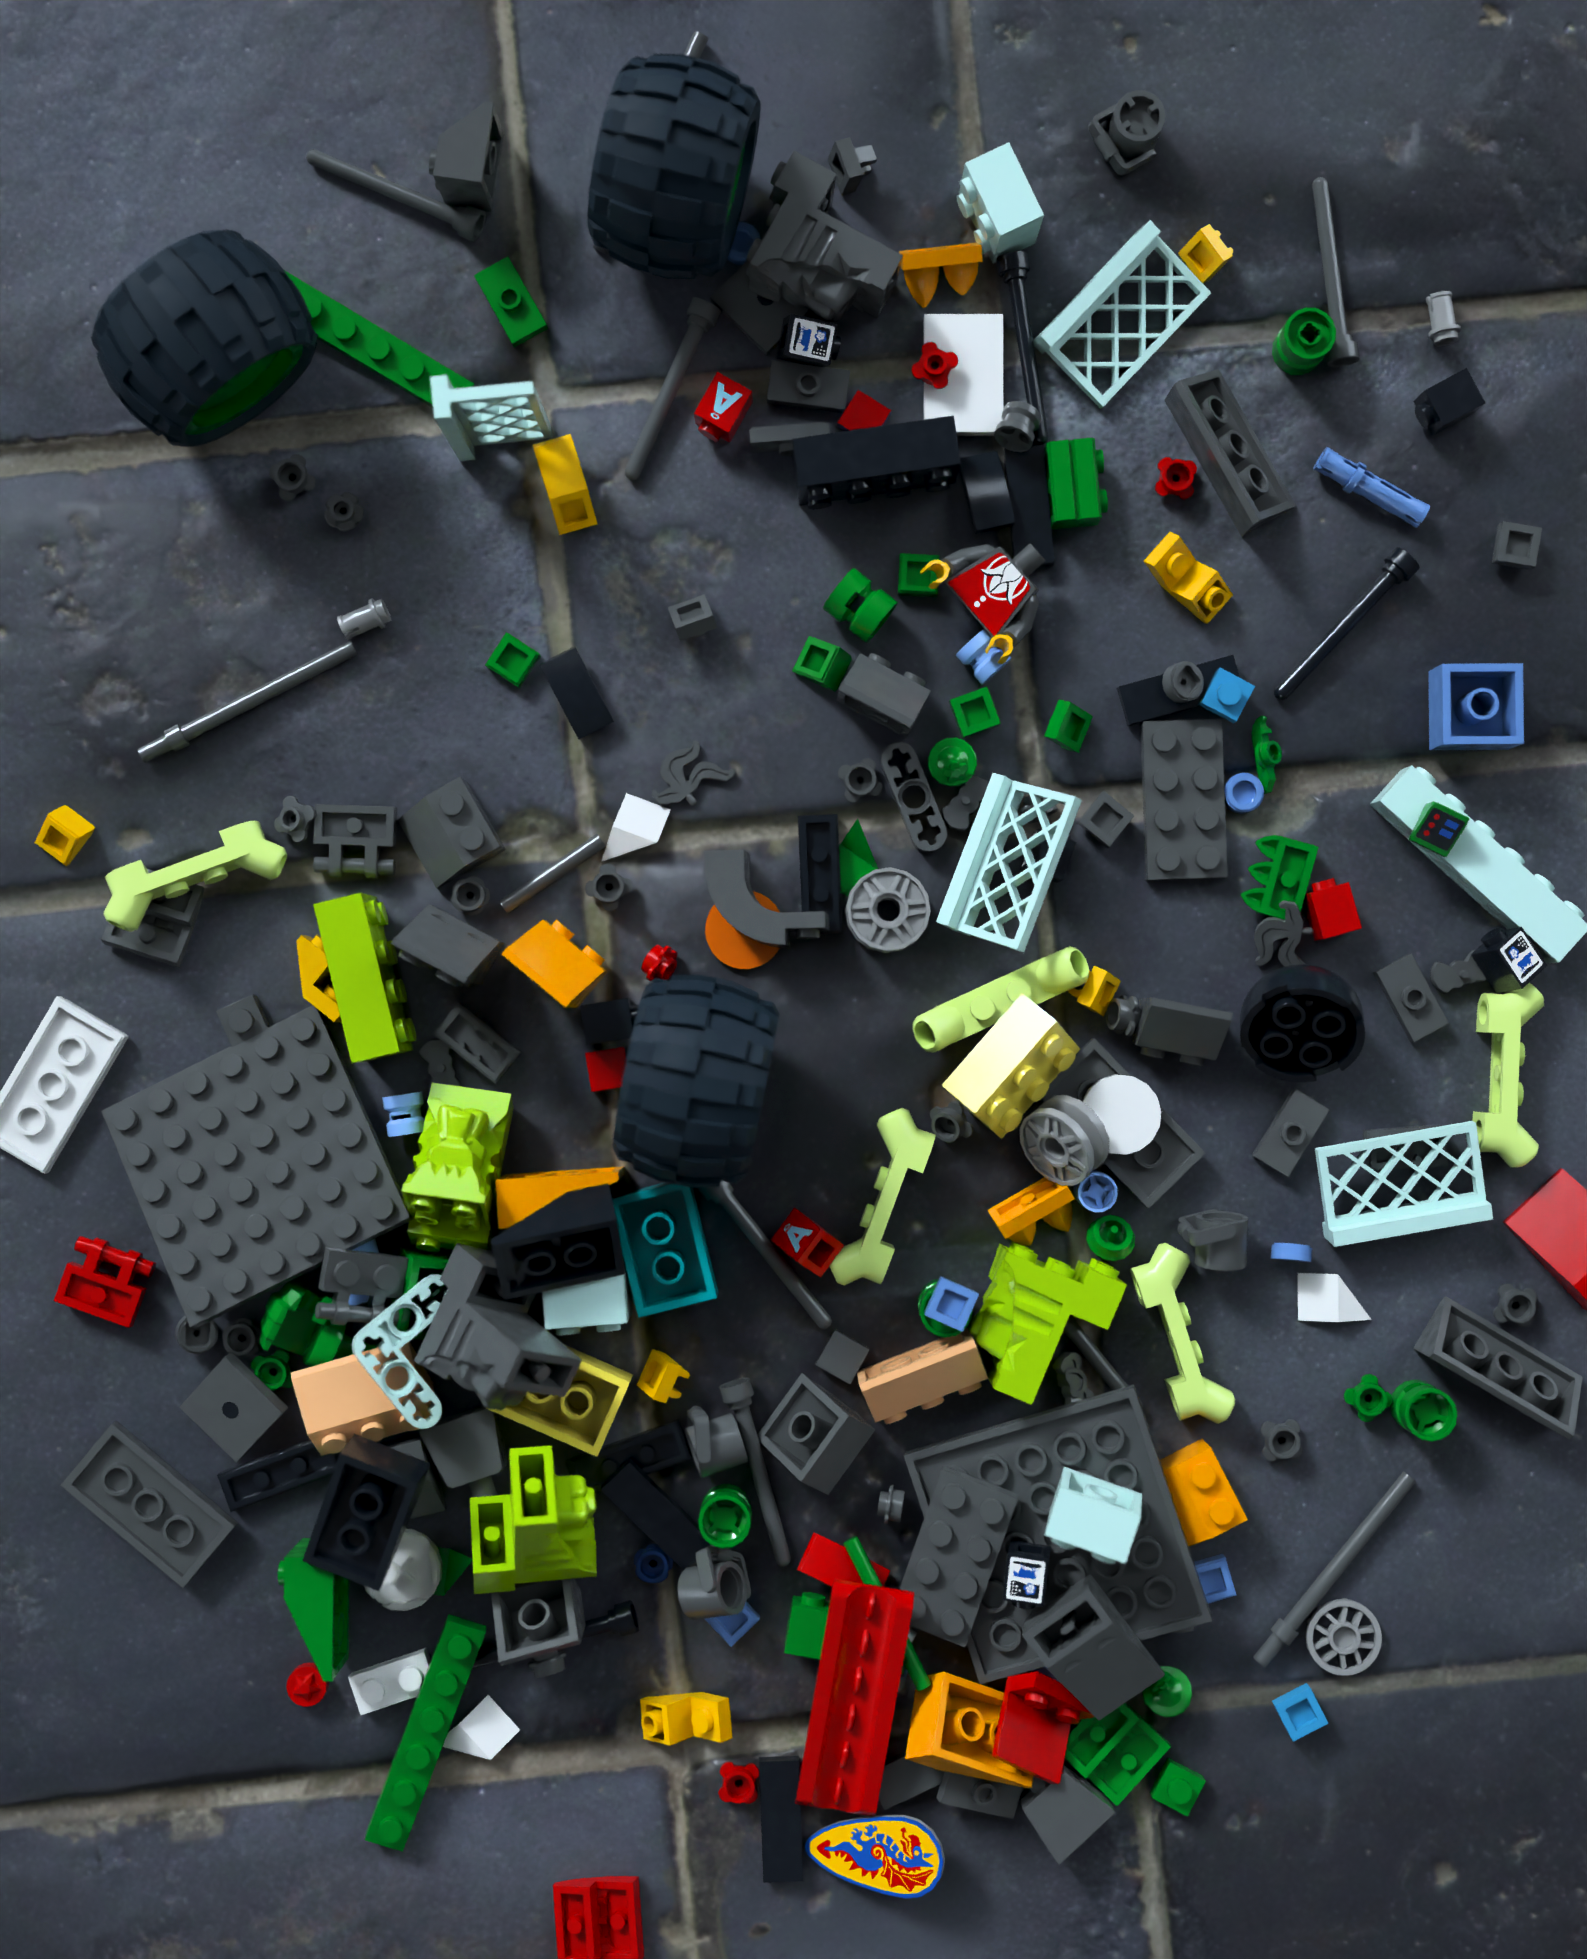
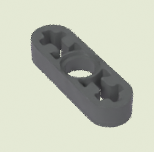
M904 742L892 743L883 751L881 768L913 845L918 850L925 853L937 851L946 841L947 829L915 750L909 744ZM897 750L901 756L906 754L909 756L910 760L905 763L908 776L916 772L919 778L906 780L899 787L894 782V780L902 778L899 768L897 766L890 768L888 762L893 758L892 752ZM916 786L924 792L925 802L921 807L911 809L904 804L902 794L908 787ZM928 808H931L933 815L926 816V821L931 829L937 827L939 830V834L935 836V844L930 845L927 840H919L918 835L923 831L921 822L918 819L912 824L909 816L921 815Z

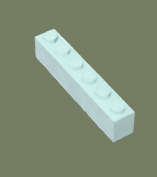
M1412 765L1401 769L1369 804L1408 840L1427 803L1437 802L1470 818L1463 812L1466 808L1459 799L1451 794L1444 795L1434 785L1436 780L1429 772L1421 767L1415 768ZM1470 818L1447 857L1436 854L1410 841L1506 929L1522 927L1546 964L1559 963L1587 932V923L1582 919L1584 913L1569 901L1563 902L1553 893L1554 886L1545 877L1539 874L1533 875L1523 866L1525 860L1520 854L1509 847L1504 849L1493 839L1495 833L1485 823L1479 820L1474 822Z

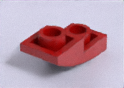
M813 1533L797 1570L829 1587H832L833 1579L863 1583L846 1548L817 1533ZM870 1560L884 1587L890 1570Z

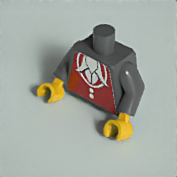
M1031 543L1013 559L1004 548L999 546L995 549L993 546L985 544L962 548L941 560H931L921 569L920 573L923 574L927 570H932L936 573L937 580L928 586L931 589L937 588L945 581L946 585L991 635L992 639L985 649L986 654L993 647L1000 648L1004 654L998 663L1003 664L1008 659L1013 648L1032 629L1039 606L1036 596L1039 589L1028 576L1046 560Z

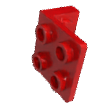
M1038 1671L1008 1676L992 1755L994 1758L1050 1784H1059L1070 1725L1078 1724L1080 1719L1093 1718L1095 1716L1061 1682Z

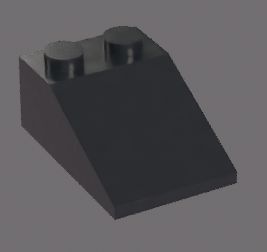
M608 1183L568 1191L491 1239L504 1300L626 1274L617 1218Z
M354 1434L339 1454L302 1561L380 1591L419 1498L430 1463Z

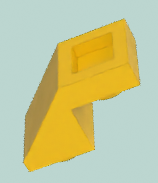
M571 434L533 444L559 535L597 525L588 487Z
M1169 532L1144 560V563L1160 586L1205 624H1208L1233 596L1219 572L1196 561L1182 538L1177 534Z
M316 934L312 938L311 936L301 935L296 943L303 998L333 1022H341L333 986L327 984L325 988L322 986L330 972L321 936Z
M705 1692L651 1696L640 1699L641 1726L643 1729V1739L671 1746L693 1736L719 1743L733 1738L730 1703L727 1697Z

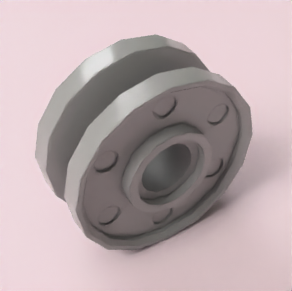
M892 867L875 869L861 877L850 891L845 908L847 926L854 938L866 948L881 953L901 951L917 941L927 928L931 912L929 897L921 882L907 871ZM889 900L895 903L898 908L897 918L893 921L881 919L877 914L879 902Z
M1054 1095L1046 1100L1037 1110L1024 1118L1020 1127V1143L1027 1159L1045 1178L1062 1186H1075L1086 1179L1091 1171L1105 1162L1109 1154V1137L1102 1121L1081 1100L1068 1095Z

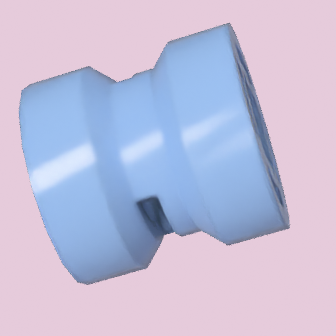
M985 629L975 635L955 655L963 665L972 666L974 677L981 685L985 684L1011 660L1009 656L1005 663L999 664L998 661L1004 653L997 647L991 648L986 654L985 649L992 637Z
M422 1092L382 1097L384 1110L389 1113L390 1121L386 1125L388 1137L423 1132L425 1118L421 1114V1107L424 1104ZM410 1114L411 1117L400 1118V1115Z
M1093 1170L1086 1179L1073 1186V1195L1076 1201L1087 1210L1104 1212L1110 1209L1116 1202L1118 1190L1110 1176Z

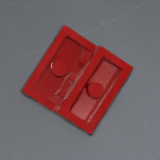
M639 1876L580 1878L555 1882L553 1884L558 1959H643L644 1944Z

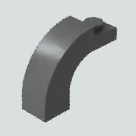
M745 850L704 851L705 878L710 896L716 908L727 922L744 935L768 946L791 948V933L796 932V939L820 938V932H830V915L825 911L775 912L763 907L756 899L752 890L750 854Z

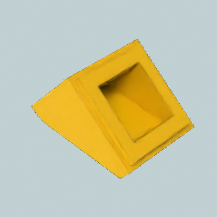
M63 805L48 813L35 840V844L67 866L90 838L95 827L70 807Z

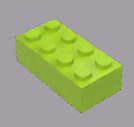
M357 893L313 904L351 1063L368 1062L413 1051L412 1042L417 1040L416 1031L412 1019L405 1018L402 1003L407 1002V994L402 979L396 980L393 964L398 963L395 946L391 944L392 940L387 941L383 926L388 925V916L384 903L377 902L375 896Z

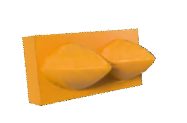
M979 243L899 251L903 255L900 268L904 270L906 285L912 297L922 308L927 307L935 294L939 280V266H943L945 277L950 286L960 295H965L976 279L978 262H983L982 245Z
M1044 1177L987 1211L1005 1239L1008 1238L1021 1245L1031 1246L1036 1233V1221L1041 1218L1051 1227L1069 1232L1073 1215L1071 1201L1075 1198L1068 1186L1059 1185Z

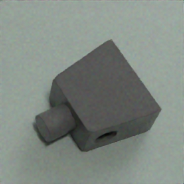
M484 1405L439 1419L434 1426L419 1431L421 1439L449 1489L468 1483L472 1497L497 1495L491 1475L502 1472L507 1465L500 1414L490 1411Z
M1065 1762L1059 1784H1050L1033 1776L1032 1788H1027L1020 1796L1024 1813L1059 1865L1116 1813L1111 1800L1098 1787Z

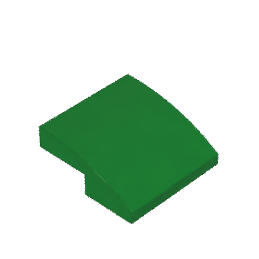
M1124 1703L1101 1720H1098L1096 1717L1082 1719L1068 1736L1065 1759L1085 1779L1088 1777L1118 1806L1172 1745L1131 1706Z

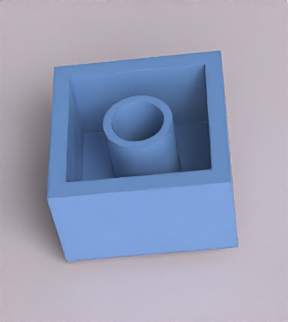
M1523 663L1441 664L1428 671L1429 750H1509L1524 744Z

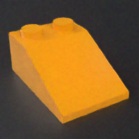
M557 919L552 925L546 920H541L502 953L505 958L566 1008H578L608 972L601 966L605 959L588 945L581 950L571 941L575 934Z
M625 1167L505 1174L495 1180L498 1228L507 1229L568 1191L607 1183L611 1185L625 1175Z
M1203 1439L1160 1459L1188 1546L1212 1539L1248 1520L1212 1448Z
M947 1672L928 1675L931 1685L921 1691L915 1689L905 1759L941 1771L1023 1788H1032L1033 1775L1004 1763L992 1755L1004 1692Z

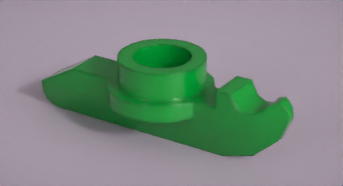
M1262 715L1255 720L1251 739L1258 779L1263 785L1264 794L1272 792L1275 784L1274 766L1281 761L1282 751L1276 741H1269L1268 734L1272 733V731L1266 725L1267 717Z

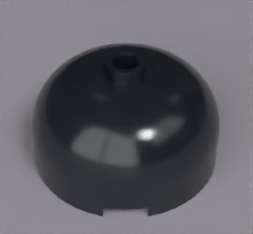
M1305 964L1290 965L1276 969L1258 980L1244 999L1240 1014L1241 1046L1245 1048L1249 1056L1255 1061V1067L1269 1076L1290 1082L1317 1081L1318 1075L1329 1073L1338 1068L1341 1071L1345 1070L1359 1056L1365 1041L1364 1014L1361 1002L1351 985L1341 976L1328 969Z

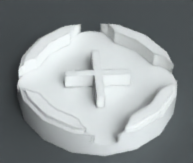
M1115 1074L1102 1078L1087 1090L1082 1101L1096 1113L1104 1124L1109 1137V1153L1127 1155L1140 1151L1154 1139L1160 1127L1161 1108L1157 1095L1148 1084L1133 1076Z
M405 1529L380 1591L365 1586L366 1592L373 1599L375 1598L379 1603H382L383 1607L390 1610L408 1611L422 1606L435 1593L442 1578L443 1562L437 1546L428 1536L414 1529Z

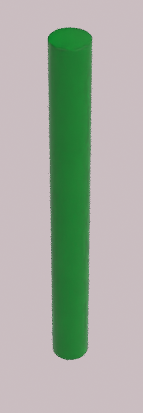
M858 1536L846 1540L843 1544L863 1584L883 1587ZM907 1638L903 1664L916 1690L921 1691L930 1686L931 1681L909 1638Z

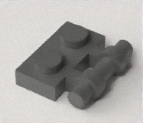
M315 804L316 817L314 819L313 844L329 845V857H315L313 863L314 872L329 873L330 877H343L344 873L365 874L366 878L376 879L380 875H395V859H380V847L396 848V807ZM344 846L365 847V858H345Z
M325 1247L318 1288L322 1291L333 1292L332 1303H317L315 1317L318 1319H328L331 1324L345 1325L349 1321L366 1323L367 1325L385 1310L386 1297L400 1298L402 1296L408 1258L401 1255ZM350 1294L369 1295L367 1307L349 1305ZM399 1311L394 1314V1326L398 1324Z

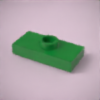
M509 256L474 275L514 348L548 329L545 320Z

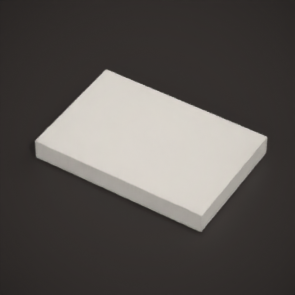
M924 314L923 345L927 342H934L938 349L946 353L954 352L958 357V365L951 369L948 376V385L943 389H936L933 385L926 384L923 381V420L954 415L957 436H994L997 425L1003 421L1001 417L1003 412V314ZM933 362L931 364V367L933 369H937L939 365L938 363Z

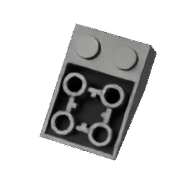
M428 904L393 939L391 944L401 949L398 956L418 967L423 966L432 969L436 967L438 968L435 973L436 977L457 987L458 985L469 988L471 984L482 985L505 943L448 912Z
M1091 1574L1025 1619L1022 1632L1024 1639L1047 1670L1098 1720H1101L1165 1676V1673Z

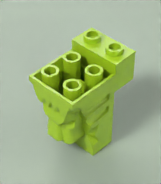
M432 1082L427 1101L428 1111L424 1120L423 1133L419 1136L418 1140L420 1153L413 1157L415 1171L412 1174H408L401 1191L407 1209L414 1218L409 1221L407 1233L411 1244H416V1248L427 1252H439L440 1248L454 1250L456 1243L491 1250V1239L494 1238L498 1218L495 1180L501 1176L514 1109L512 1095L510 1093Z
M1012 1241L1010 1247L999 1244L988 1275L992 1282L983 1296L981 1309L972 1319L968 1329L976 1343L993 1355L992 1365L987 1374L993 1388L1032 1405L1070 1314L1108 1330L1127 1284L1118 1278L1120 1271L1095 1258H1091L1089 1264L1078 1260L1074 1270L1070 1268V1265L1052 1257H1048L1046 1263L1037 1259L1038 1254L1034 1253V1250Z
M551 1446L510 1449V1494L470 1498L474 1594L515 1591V1584L597 1576L593 1514L596 1511L595 1489L587 1487L585 1479L580 1475L557 1476L554 1471V1455Z

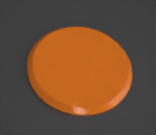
M753 891L756 899L763 907L780 912L768 897ZM715 904L711 908L706 920L705 935L710 950L722 963L737 969H753L770 961L780 949L749 938L729 924L718 911Z

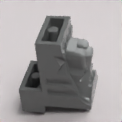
M793 150L787 163L779 162L770 183L774 187L769 200L773 201V208L765 224L769 229L763 240L755 239L746 258L750 262L746 270V276L749 277L748 290L772 301L779 302L782 297L796 307L804 306L821 321L830 322L831 320L838 321L852 305L862 313L865 311L878 319L897 284L903 255L828 215L833 203L836 173Z
M456 1243L440 1277V1281L448 1289L414 1361L446 1380L453 1378L464 1389L475 1391L482 1404L488 1409L503 1410L507 1405H519L527 1392L565 1397L582 1359L527 1314L536 1293L504 1300L493 1251Z

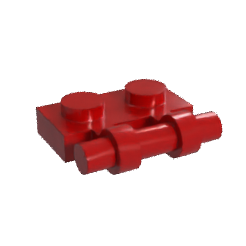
M79 1236L74 1250L87 1255L84 1265L75 1262L67 1263L54 1301L127 1328L134 1326L147 1290L145 1287L132 1283L136 1273L151 1277L155 1270L156 1262L144 1259L143 1254L130 1249L128 1252L111 1247L109 1246V1241L98 1237L91 1240ZM102 1261L121 1267L118 1277L100 1272L99 1268Z

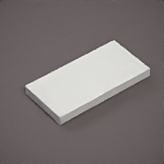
M56 996L0 1092V1148L44 1174L49 1173L129 1036L62 996Z

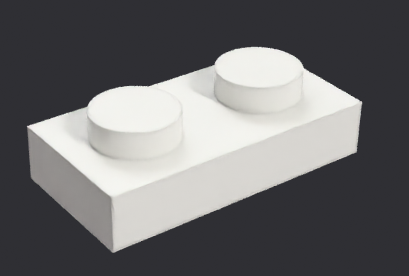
M427 1647L352 1672L349 1675L348 1679L360 1715L417 1697L431 1661Z

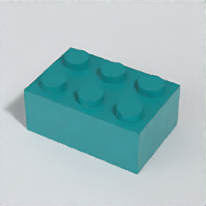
M665 1182L612 1196L622 1254L638 1318L718 1297L719 1291L693 1187Z

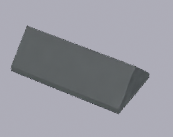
M1219 369L1185 378L1175 383L1164 401L1241 537L1294 508L1296 505Z
M1445 1296L1440 1301L1413 1349L1548 1429L1569 1440L1575 1436L1583 1377Z

